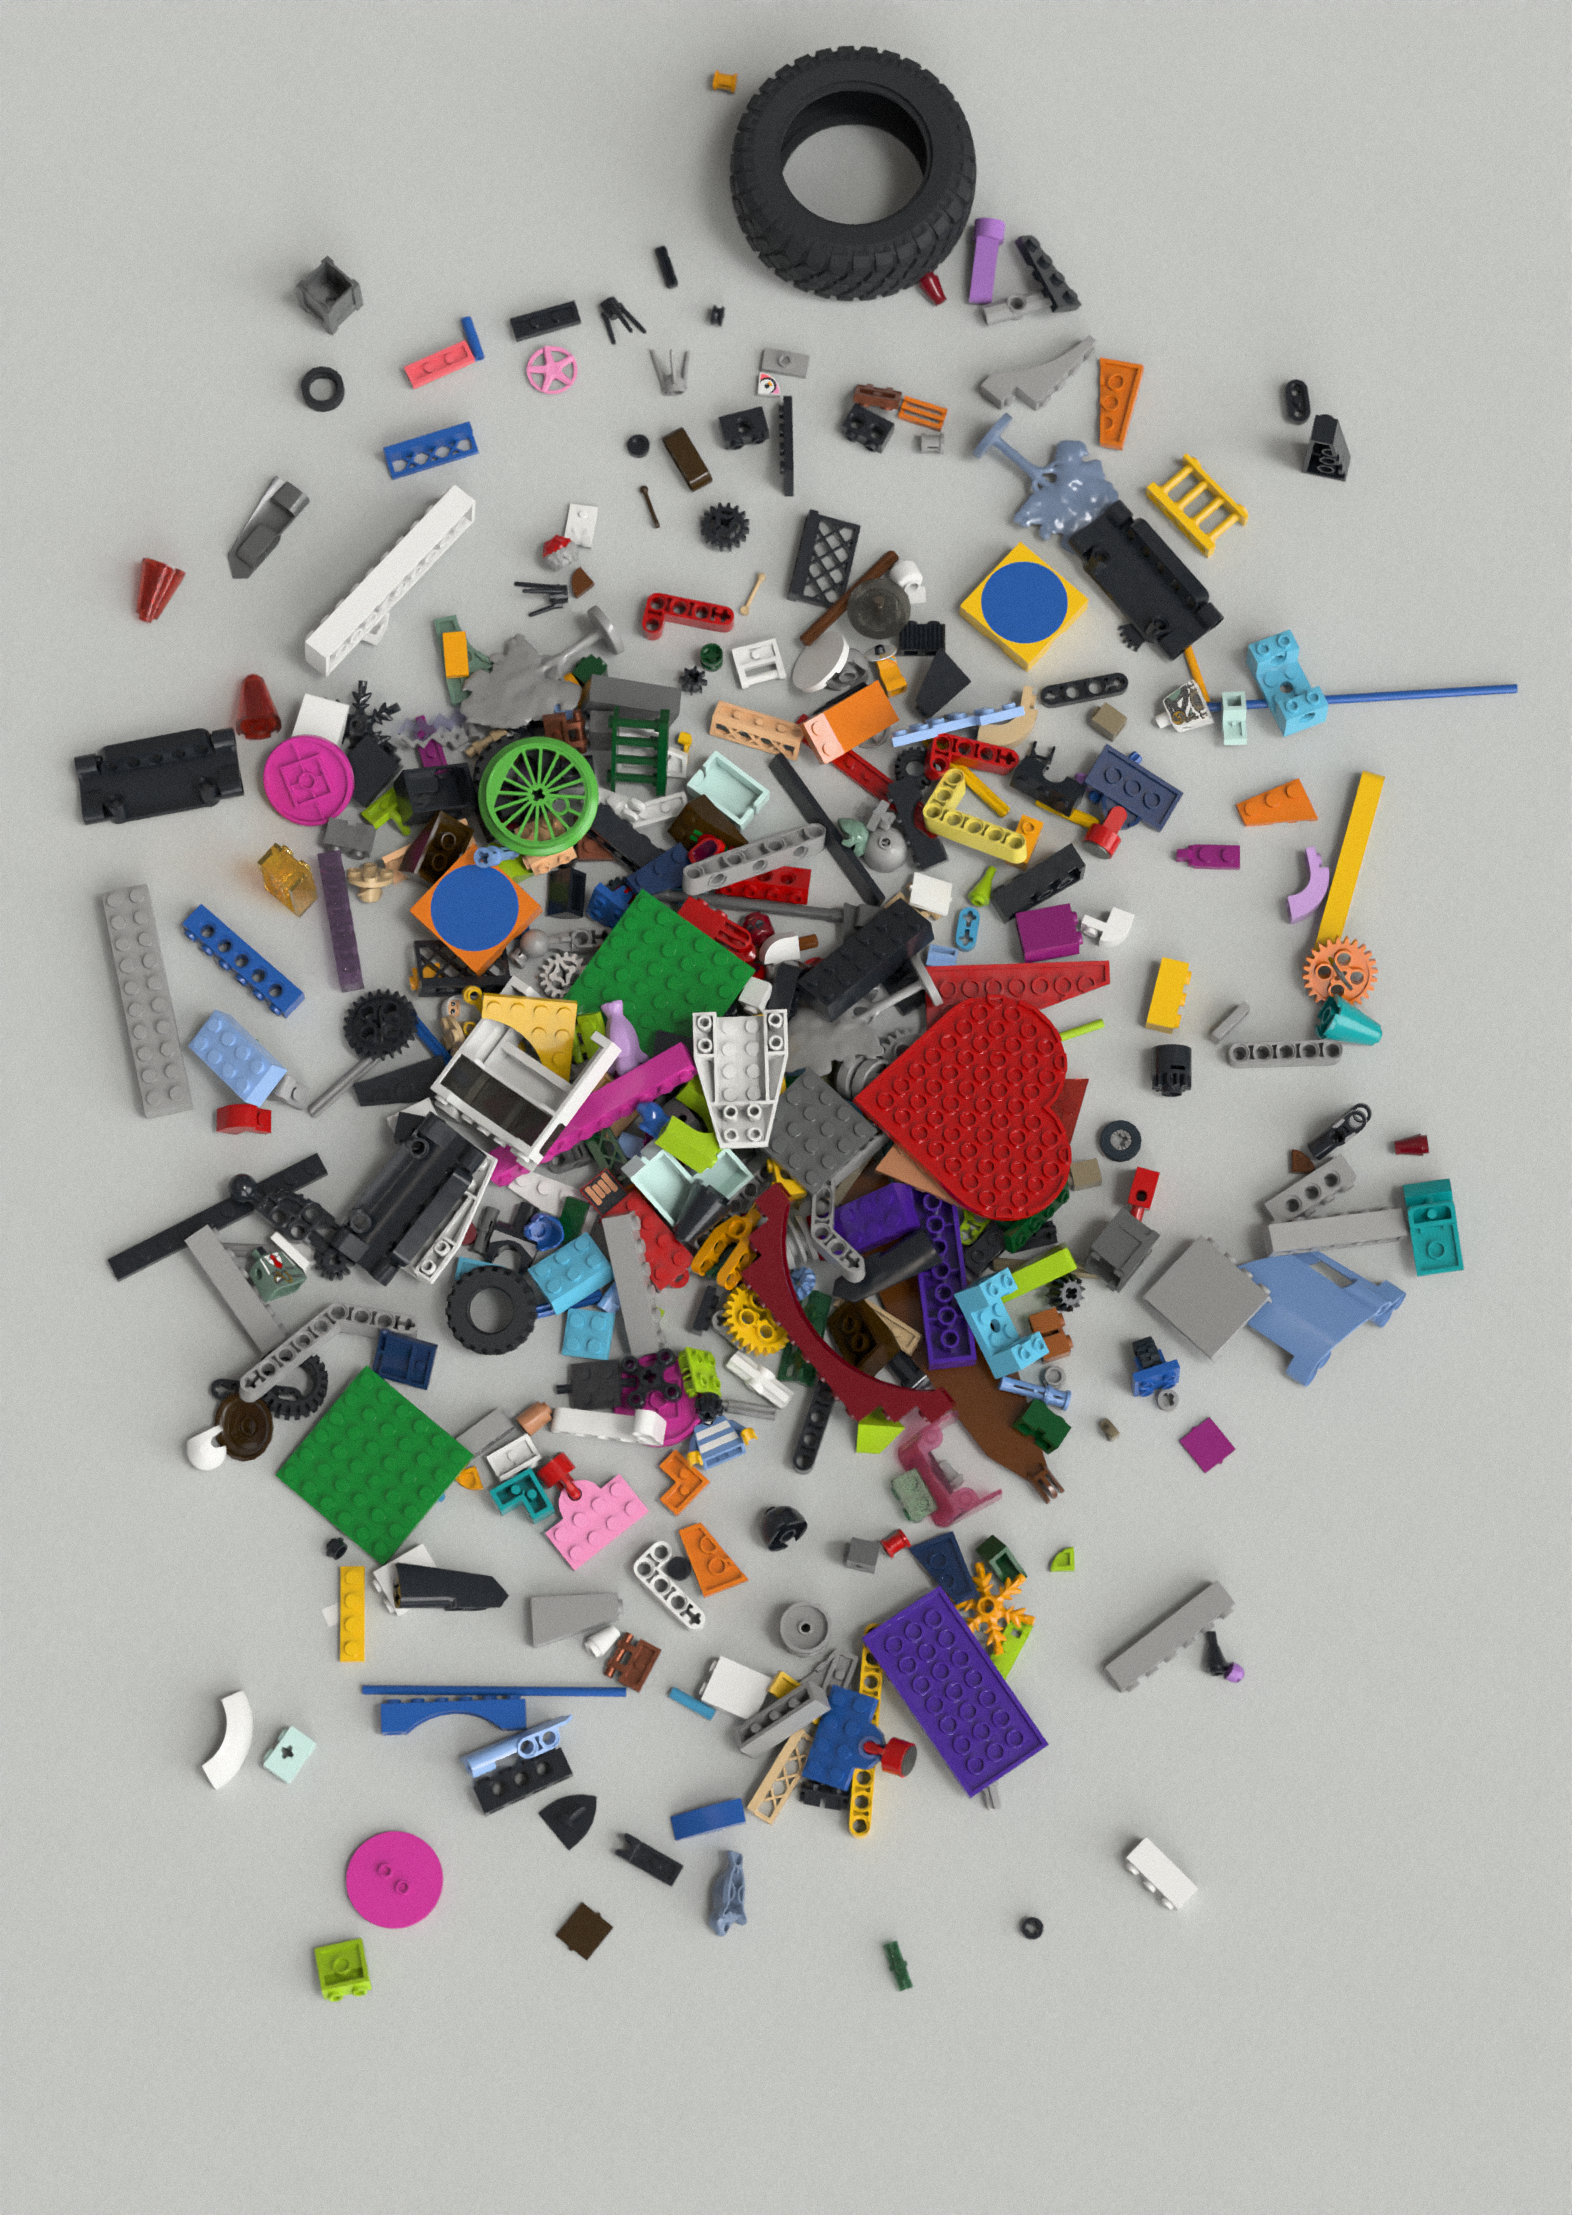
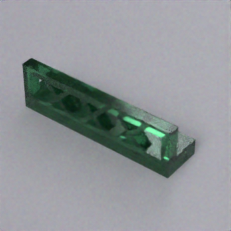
M812 1290L808 1295V1304L803 1310L817 1333L824 1338L832 1297L818 1290ZM789 1341L783 1349L777 1380L780 1382H795L804 1387H813L817 1369L812 1363L809 1365L801 1356L802 1350L799 1347L792 1353L793 1344ZM793 1364L792 1376H786L788 1367Z

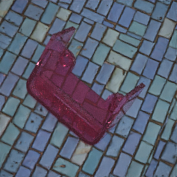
M957 1410L939 1419L937 1422L924 1427L898 1449V1459L929 1516L937 1527L943 1529L1001 1500L1003 1494L1002 1490L999 1489L979 1499L976 1492L968 1487L960 1488L953 1492L931 1451L938 1448L943 1441L941 1430L958 1421L959 1413Z

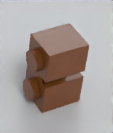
M1056 1307L1028 1317L1031 1332L1039 1331L1049 1350V1353L1041 1357L1043 1364L1070 1356L1073 1343L1070 1335H1065L1062 1329L1063 1326H1066L1065 1320L1061 1312L1057 1313Z

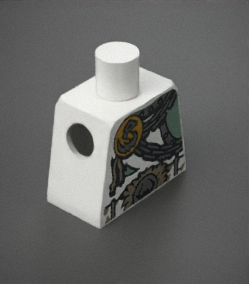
M1193 679L1164 698L1163 703L1167 711L1155 716L1161 729L1173 724V727L1178 732L1214 723L1200 687Z

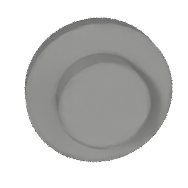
M1058 1366L1047 1367L1042 1375L1044 1385H1052L1054 1389L1061 1388L1066 1380L1064 1370Z

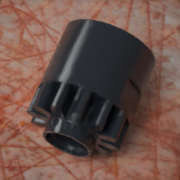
M1165 1044L1153 1047L1152 1090L1161 1092V1095L1165 1097H1178L1185 1090H1191L1192 1049L1179 1044Z

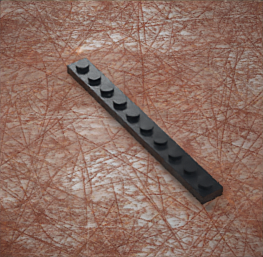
M318 1153L257 1183V1191L264 1197L267 1193L280 1191V1188H284V1191L292 1189L294 1193L327 1176L328 1172ZM229 1197L108 1259V1262L118 1282L185 1249L188 1245L184 1240L207 1224L211 1229L216 1227L220 1231L253 1214L256 1207L249 1202L241 1203Z

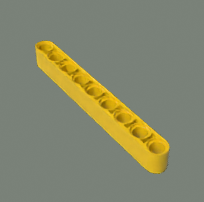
M1364 770L1362 772L1314 948L1316 950L1320 949L1319 941L1323 945L1327 944V937L1330 938L1331 942H1335L1336 935H1338L1341 940L1385 776ZM1328 957V961L1334 965L1335 961L1332 957Z
M873 1623L868 1625L864 1631V1636L879 1627L880 1624ZM863 1643L859 1693L879 1700L871 1721L872 1724L878 1727L883 1671L878 1664L870 1665L867 1663L866 1657L870 1652ZM869 1677L876 1679L878 1683L873 1689H869L864 1685V1681ZM875 1765L873 1766L874 1768L867 1770L855 1769L852 1777L849 1832L857 1839L865 1838L871 1828ZM860 1773H867L870 1777V1782L862 1785L858 1783L856 1777ZM858 1797H865L868 1800V1806L860 1809L855 1805V1800ZM856 1821H863L867 1828L864 1832L858 1833L854 1831L853 1824Z

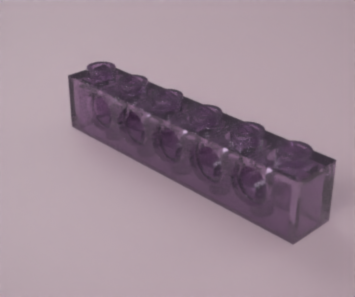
M341 851L317 854L341 991L344 993L365 989Z

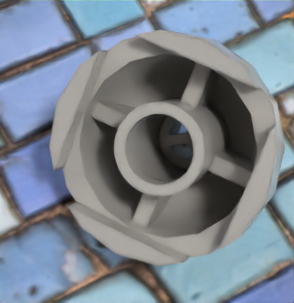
M849 648L848 658L839 674L835 672L826 684L834 690L842 691L841 687L850 686V690L862 682L866 683L870 673L866 657L859 650Z
M891 826L888 831L877 827L874 832L871 831L869 833L863 858L874 871L880 873L894 872L895 869H898L905 863L908 856V846L903 834Z

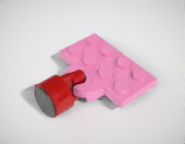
M558 1452L536 1470V1475L548 1490L555 1485L561 1492L558 1507L563 1519L548 1530L545 1535L575 1571L649 1512V1510L620 1474L602 1488L587 1480L574 1481L569 1473L576 1468L564 1452Z

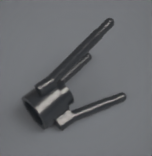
M614 296L605 299L600 304L603 310L600 316L605 322L613 345L616 344L609 318L611 320L619 318L629 333L633 332V329L622 313L642 333H647L646 329L625 309L622 303H618Z
M529 582L514 583L515 586L531 588L523 589V593L549 594V601L554 602L552 605L529 613V617L553 609L563 608L562 603H568L567 585Z

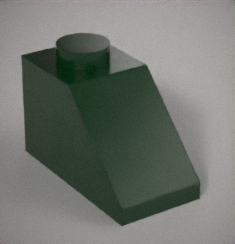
M993 1534L975 1549L987 1568L1003 1585L1007 1577L1012 1582L1019 1573L1025 1578L1028 1577L1009 1548Z

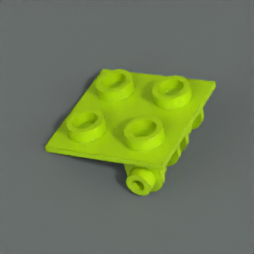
M685 1347V1350L680 1351L677 1357L680 1369H682L680 1372L681 1374H688L682 1377V1380L686 1381L683 1382L685 1394H688L689 1398H694L698 1396V1393L713 1392L722 1397L720 1391L721 1383L717 1377L716 1361L712 1352L691 1347Z

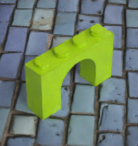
M697 1074L690 1081L682 1083L676 1099L703 1118L707 1125L708 1133L694 1130L673 1115L661 1128L654 1143L702 1174L707 1167L711 1169L718 1160L716 1154L721 1149L701 1081Z

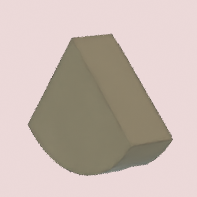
M1104 1418L1098 1422V1425L1109 1441L1112 1442L1119 1437V1431L1109 1419Z

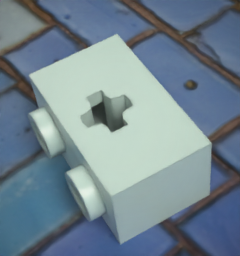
M292 1725L289 1730L285 1728L277 1739L279 1744L275 1749L271 1748L263 1758L265 1761L263 1766L287 1784L291 1782L317 1746L313 1740ZM292 1748L291 1752L293 1753V1757L290 1758L287 1756L284 1759L285 1755L283 1754V1751H289Z

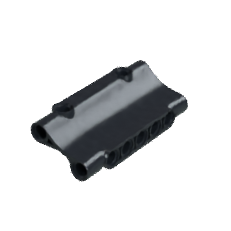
M1119 499L1098 519L1076 532L1067 541V544L1083 561L1084 571L1104 591L1140 632L1143 638L1151 644H1156L1170 661H1173L1198 639L1220 624L1224 616L1211 602L1207 603L1209 601L1207 589L1143 518L1134 520L1132 518L1134 514Z
M233 727L214 730L212 734L203 728L191 729L107 745L100 750L99 756L92 753L74 757L80 784L81 809L85 825L111 821L114 824H122L193 809L213 807L220 800L244 796Z
M429 1111L415 1131L406 1136L347 1213L346 1220L329 1242L364 1268L376 1281L387 1286L399 1269L406 1267L461 1198L473 1180L472 1175L487 1158V1155L456 1132L440 1117ZM414 1142H422L420 1148L416 1150L411 1149ZM357 1216H364V1220L361 1223H354V1219Z

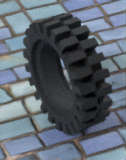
M317 1354L314 1357L311 1355L299 1365V1367L310 1374L313 1380V1388L306 1397L300 1400L287 1401L276 1396L271 1389L260 1397L266 1403L270 1412L275 1413V1418L279 1419L280 1415L285 1416L284 1420L289 1421L290 1416H294V1420H300V1415L307 1418L310 1416L311 1411L315 1413L318 1410V1405L322 1406L327 1394L328 1372L325 1371V1364L323 1362L320 1363V1357ZM288 1357L280 1358L282 1361L285 1362L291 1360ZM265 1371L263 1372V1374L266 1376H271L272 1372Z

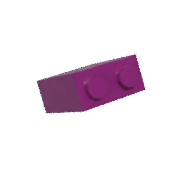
M1070 903L1015 913V924L1025 963L1079 954V945L1083 944L1081 931L1076 930L1075 925H1078L1076 911L1072 912Z

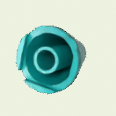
M1333 994L1334 997L1329 996L1317 1016L1321 1019L1320 1025L1315 1024V1034L1317 1037L1373 1046L1380 1041L1383 1034L1380 1024L1340 995Z

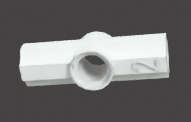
M739 1350L726 1365L729 1370L745 1381L748 1388L759 1396L763 1395L781 1410L786 1407L794 1396L791 1390L775 1379L776 1377L771 1371L760 1364L757 1365Z

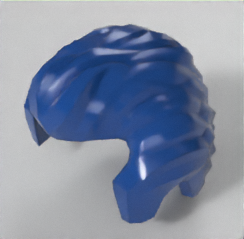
M547 1213L533 1215L531 1222L524 1226L523 1232L524 1237H527L528 1240L537 1242L538 1245L535 1247L538 1251L556 1248L560 1245L565 1235L561 1222L556 1217Z

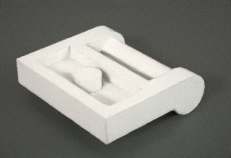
M775 638L731 650L742 690L749 688V685L779 678V680L786 678ZM771 664L776 666L774 670L746 677L745 671Z

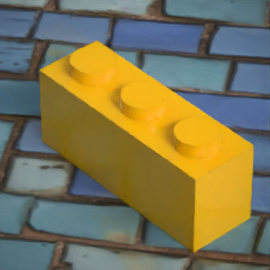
M1162 957L1145 1028L1167 1034H1172L1174 1028H1179L1182 1015L1177 1013L1179 1006L1184 1007L1187 993H1183L1184 984L1189 985L1192 971H1188L1189 963Z

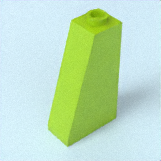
M1063 1242L1011 1269L1010 1273L1018 1289L1000 1297L1003 1304L1077 1269L1076 1262L1066 1243Z

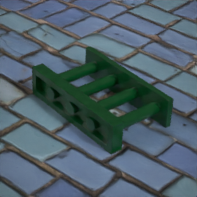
M614 706V713L609 715L608 728L612 729L611 769H607L606 783H611L610 791L615 792L616 781L652 784V786L656 787V796L665 797L668 773L670 710L661 709L660 718L645 720L619 718V706ZM618 727L654 729V732H659V734L654 738L618 736ZM618 745L650 747L658 750V755L650 757L618 754ZM617 763L653 766V768L657 769V773H653V775L617 772Z

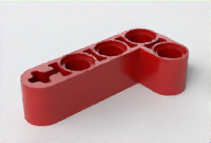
M653 593L647 599L642 620V631L646 639L650 641L658 640L663 634L666 621L727 633L734 627V612L727 606L663 593ZM655 603L663 605L661 609H653L651 606ZM678 607H682L685 609V612L682 614H677L674 612V610ZM699 612H705L708 614V616L705 618H698L696 614ZM723 617H727L725 622H721ZM655 624L658 628L651 631L647 629V626Z
M948 733L937 734L938 737H934L927 747L924 773L928 779L937 781L948 771L950 763L998 775H1008L1018 765L1019 756L1014 750ZM936 743H941L944 746V750L938 748ZM958 748L964 749L966 755L961 754ZM980 753L985 754L988 757V760H984L980 756ZM933 764H937L941 771L936 770Z

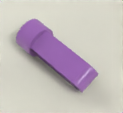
M978 218L974 221L972 240L976 243L969 303L985 305L992 303L998 247L1004 242L1006 226L1001 220Z

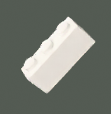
M1147 1837L1125 1859L1128 1863L1126 1865L1127 1869L1135 1876L1139 1874L1145 1880L1143 1884L1152 1893L1156 1891L1163 1897L1160 1901L1169 1910L1174 1908L1178 1911L1199 1889Z

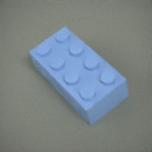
M216 1009L188 1045L244 1102L259 1107L287 1072V1069L230 1014Z

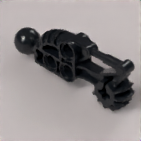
M240 1173L230 1179L227 1190L233 1200L241 1203H251L256 1207L254 1213L293 1244L305 1242L315 1250L313 1259L316 1262H320V1264L315 1266V1269H324L320 1275L322 1278L328 1273L330 1274L329 1281L334 1280V1275H337L339 1281L343 1280L342 1272L350 1275L351 1271L347 1267L355 1266L356 1262L345 1254H340L341 1251L336 1249L325 1237L316 1231V1229L332 1228L337 1231L340 1227L335 1222V1218L322 1208L319 1203L313 1202L309 1198L305 1199L302 1193L300 1195L293 1193L294 1190L292 1189L284 1191V1188H280V1191L276 1193H267L264 1197L257 1191L258 1186L254 1178L248 1174ZM315 1209L319 1216L316 1219H310L306 1216V1211ZM281 1212L285 1215L286 1219L278 1223L273 1219V1214ZM300 1227L303 1229L304 1235L295 1237L292 1235L291 1229ZM340 1254L338 1261L339 1265H330V1258L334 1259L335 1257H338Z

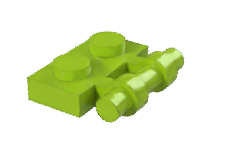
M601 1011L580 1014L576 1017L578 1024H575L572 1050L575 1063L584 1062L582 1053L585 1052L590 1061L598 1050L599 1046L591 1037L595 1031L605 1036L606 1028ZM577 1033H581L584 1044H579Z

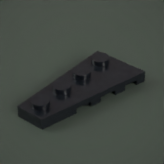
M1032 235L1020 236L1015 241V244L1026 264L1033 267L1032 275L1035 281H1039L1044 287L1041 290L1044 298H1050L1052 302L1050 309L1052 312L1076 311L1082 305L1078 300V295L1067 285L1065 277L1054 267L1052 259L1041 249L1039 241Z
M783 396V405H779V419H783V424H779V437H784V442H779L780 456H784V461H780V475H784L785 497H794L792 396Z

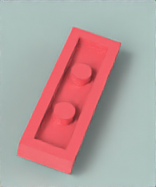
M466 340L405 366L404 371L413 389H416L475 363V359Z

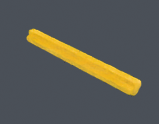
M933 738L922 740V742L928 747ZM936 743L938 748L944 750V746L941 743ZM950 763L949 769L957 768L962 770L965 784L1000 817L1003 818L1009 813V806L967 767Z

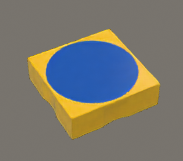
M1019 542L960 605L959 615L982 635L994 641L1009 658L1028 672L1049 650L1054 640L1067 631L1088 607L1089 599L1023 543Z

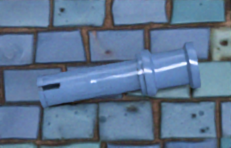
M481 847L475 851L474 861L478 867L487 868L497 866L501 861L514 860L515 857L519 856V853L512 850L509 851L510 849L507 847Z
M1005 1376L1000 1378L998 1390L1033 1399L1037 1398L1046 1405L1050 1404L1061 1407L1063 1411L1067 1410L1071 1399V1390H1066L1065 1392L1054 1389L1049 1384L1042 1387Z

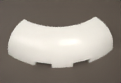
M244 1691L237 1692L221 1700L227 1717L225 1738L218 1752L212 1759L202 1765L215 1790L225 1785L239 1771L251 1747L253 1739V1714Z

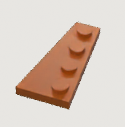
M1100 357L1101 447L1123 450L1144 372V365Z

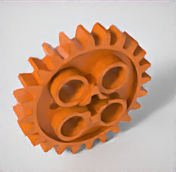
M1336 935L1335 942H1331L1330 938L1327 937L1326 945L1319 941L1320 949L1311 948L1313 957H1305L1310 964H1303L1302 966L1304 970L1308 971L1302 974L1303 979H1309L1304 983L1305 988L1312 987L1308 991V995L1316 994L1314 1001L1317 1003L1322 999V1005L1329 996L1334 997L1333 994L1340 995L1352 1005L1354 1001L1361 1005L1360 997L1363 996L1368 999L1369 995L1366 991H1374V986L1370 983L1377 982V977L1372 975L1378 973V969L1371 967L1376 964L1375 959H1369L1372 955L1371 950L1364 952L1366 945L1363 943L1358 947V940L1356 938L1352 943H1349L1348 936L1344 938V941H1340L1339 936ZM1347 953L1349 958L1345 962H1340L1337 960L1338 955ZM1328 957H1332L1339 970L1344 973L1346 980L1352 986L1351 990L1347 988L1340 975L1336 974L1335 968L1328 961ZM1321 966H1328L1330 968V971L1325 975L1318 973V969ZM1355 971L1362 973V977L1357 981L1350 979L1351 974ZM1339 984L1343 986L1341 992H1331L1333 985Z

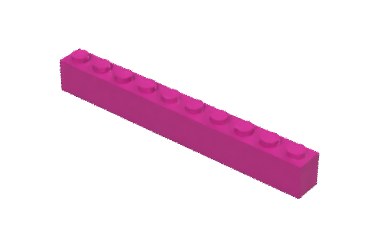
M680 1042L589 1094L567 1126L561 1125L541 1152L543 1158L538 1165L551 1161L559 1153L570 1150L573 1145L591 1138L599 1130L608 1128L620 1118L631 1115L640 1102L653 1101V1099L660 1095L671 1092L674 1087L693 1079L698 1074L690 1050ZM552 1118L544 1120L515 1138H519L531 1147ZM508 1145L505 1148L499 1146L488 1153L498 1160L490 1180L499 1187L509 1185L517 1177L531 1172L516 1161L518 1157L510 1152L511 1147Z

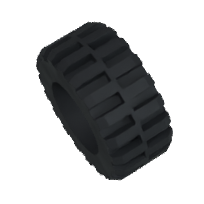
M521 734L504 735L500 739L490 742L489 746L481 751L478 760H476L473 774L474 790L477 798L482 774L495 754L512 742L533 736H522ZM539 751L525 752L528 761L538 771ZM543 751L541 784L555 758L554 753ZM520 754L517 758H523V755ZM558 761L556 762L546 785L560 774V766ZM561 778L549 789L560 786ZM541 790L538 793H533L535 801L545 798L542 796ZM560 790L552 792L550 794H559ZM498 795L494 808L516 800ZM528 801L497 811L498 819L500 821H507ZM531 805L510 823L522 824ZM534 807L528 821L535 820L536 807ZM539 807V818H540V816L543 815V812H542V810H541V807Z
M485 1265L473 1268L468 1273L465 1272L460 1276V1280L453 1284L451 1287L452 1291L447 1296L446 1301H448V1305L445 1308V1315L448 1316L447 1324L449 1329L452 1330L454 1338L462 1343V1346L478 1354L502 1355L516 1350L518 1346L528 1340L527 1337L533 1332L535 1320L538 1318L536 1310L538 1303L534 1297L532 1287L528 1285L527 1280L523 1276L509 1268ZM488 1288H497L504 1291L512 1300L514 1307L513 1318L509 1325L495 1333L480 1330L473 1323L470 1315V1306L473 1298L480 1291Z

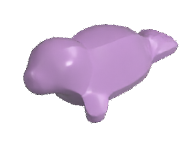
M622 1000L601 1005L602 1011L608 1018L605 1037L622 1050L607 1071L611 1074L616 1070L619 1076H622L640 1066V1063L649 1061L650 1058L641 1051L635 1029L623 1015Z

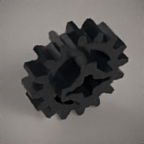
M721 502L718 503L717 509L710 506V514L704 512L705 520H701V527H703L701 535H706L704 542L708 543L711 541V548L714 549L716 546H719L720 552L723 551L724 547H727L729 552H731L733 545L740 548V541L746 542L745 534H749V528L746 527L749 525V519H744L746 512L742 511L739 513V506L736 505L734 508H731L730 502L727 503L726 507H723ZM714 520L715 525L710 530V524ZM740 524V530L738 534H736L735 529Z

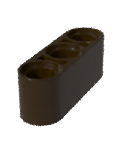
M683 427L662 437L666 450L692 492L713 482L709 470Z

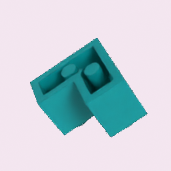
M531 1468L489 1491L502 1516L523 1505L535 1525L555 1513L552 1503Z

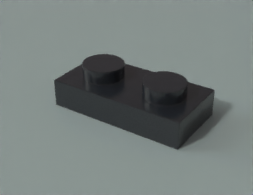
M707 1285L692 1327V1334L702 1336L703 1330L708 1331L712 1319L708 1317L710 1310H715L719 1301V1296L716 1295L717 1288Z

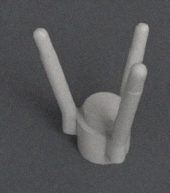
M652 349L650 353L662 383V391H666V394L669 396L682 395L684 389H687L690 352L687 351L685 353L681 378L680 374H676L674 350L670 349L671 374L667 376L666 380L656 353Z

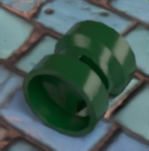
M709 643L702 647L700 662L704 670L715 672L722 667L723 651L719 645Z

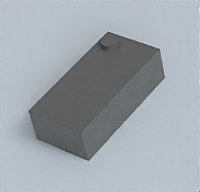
M592 674L583 686L580 710L582 714H586L590 718L591 711H614V706H619V718L655 720V718H660L661 709L670 710V728L679 716L682 689Z

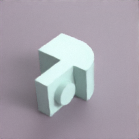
M1245 691L1222 692L1221 733H1223L1224 745H1247Z

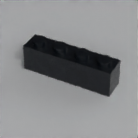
M600 802L595 819L586 835L633 873L666 852L664 849L657 848L652 844L648 836L637 832L628 820L621 819L616 815L612 807Z

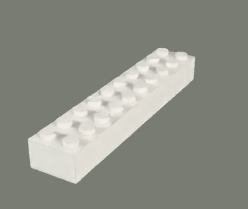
M456 485L450 490L446 489L441 494L438 503L435 506H429L424 514L425 516L420 521L417 520L412 524L410 532L405 537L401 536L397 540L395 548L391 552L387 551L381 557L378 566L369 569L365 579L360 584L356 583L353 586L350 595L337 603L335 611L331 615L327 614L321 620L319 628L316 631L312 630L305 638V661L327 677L384 617V614L406 594L475 521L476 501Z

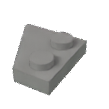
M837 1648L826 1661L817 1666L800 1684L802 1685L806 1681H810L824 1689L826 1697H829L833 1685L848 1689L860 1657Z

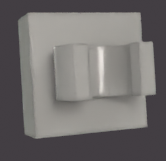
M881 800L866 826L867 829L874 832L879 825L881 829L889 830L896 816L891 812H886L890 805L888 802Z

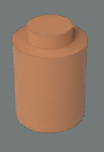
M536 1401L515 1419L524 1432L531 1437L552 1420L550 1414L553 1412L545 1402L540 1403Z

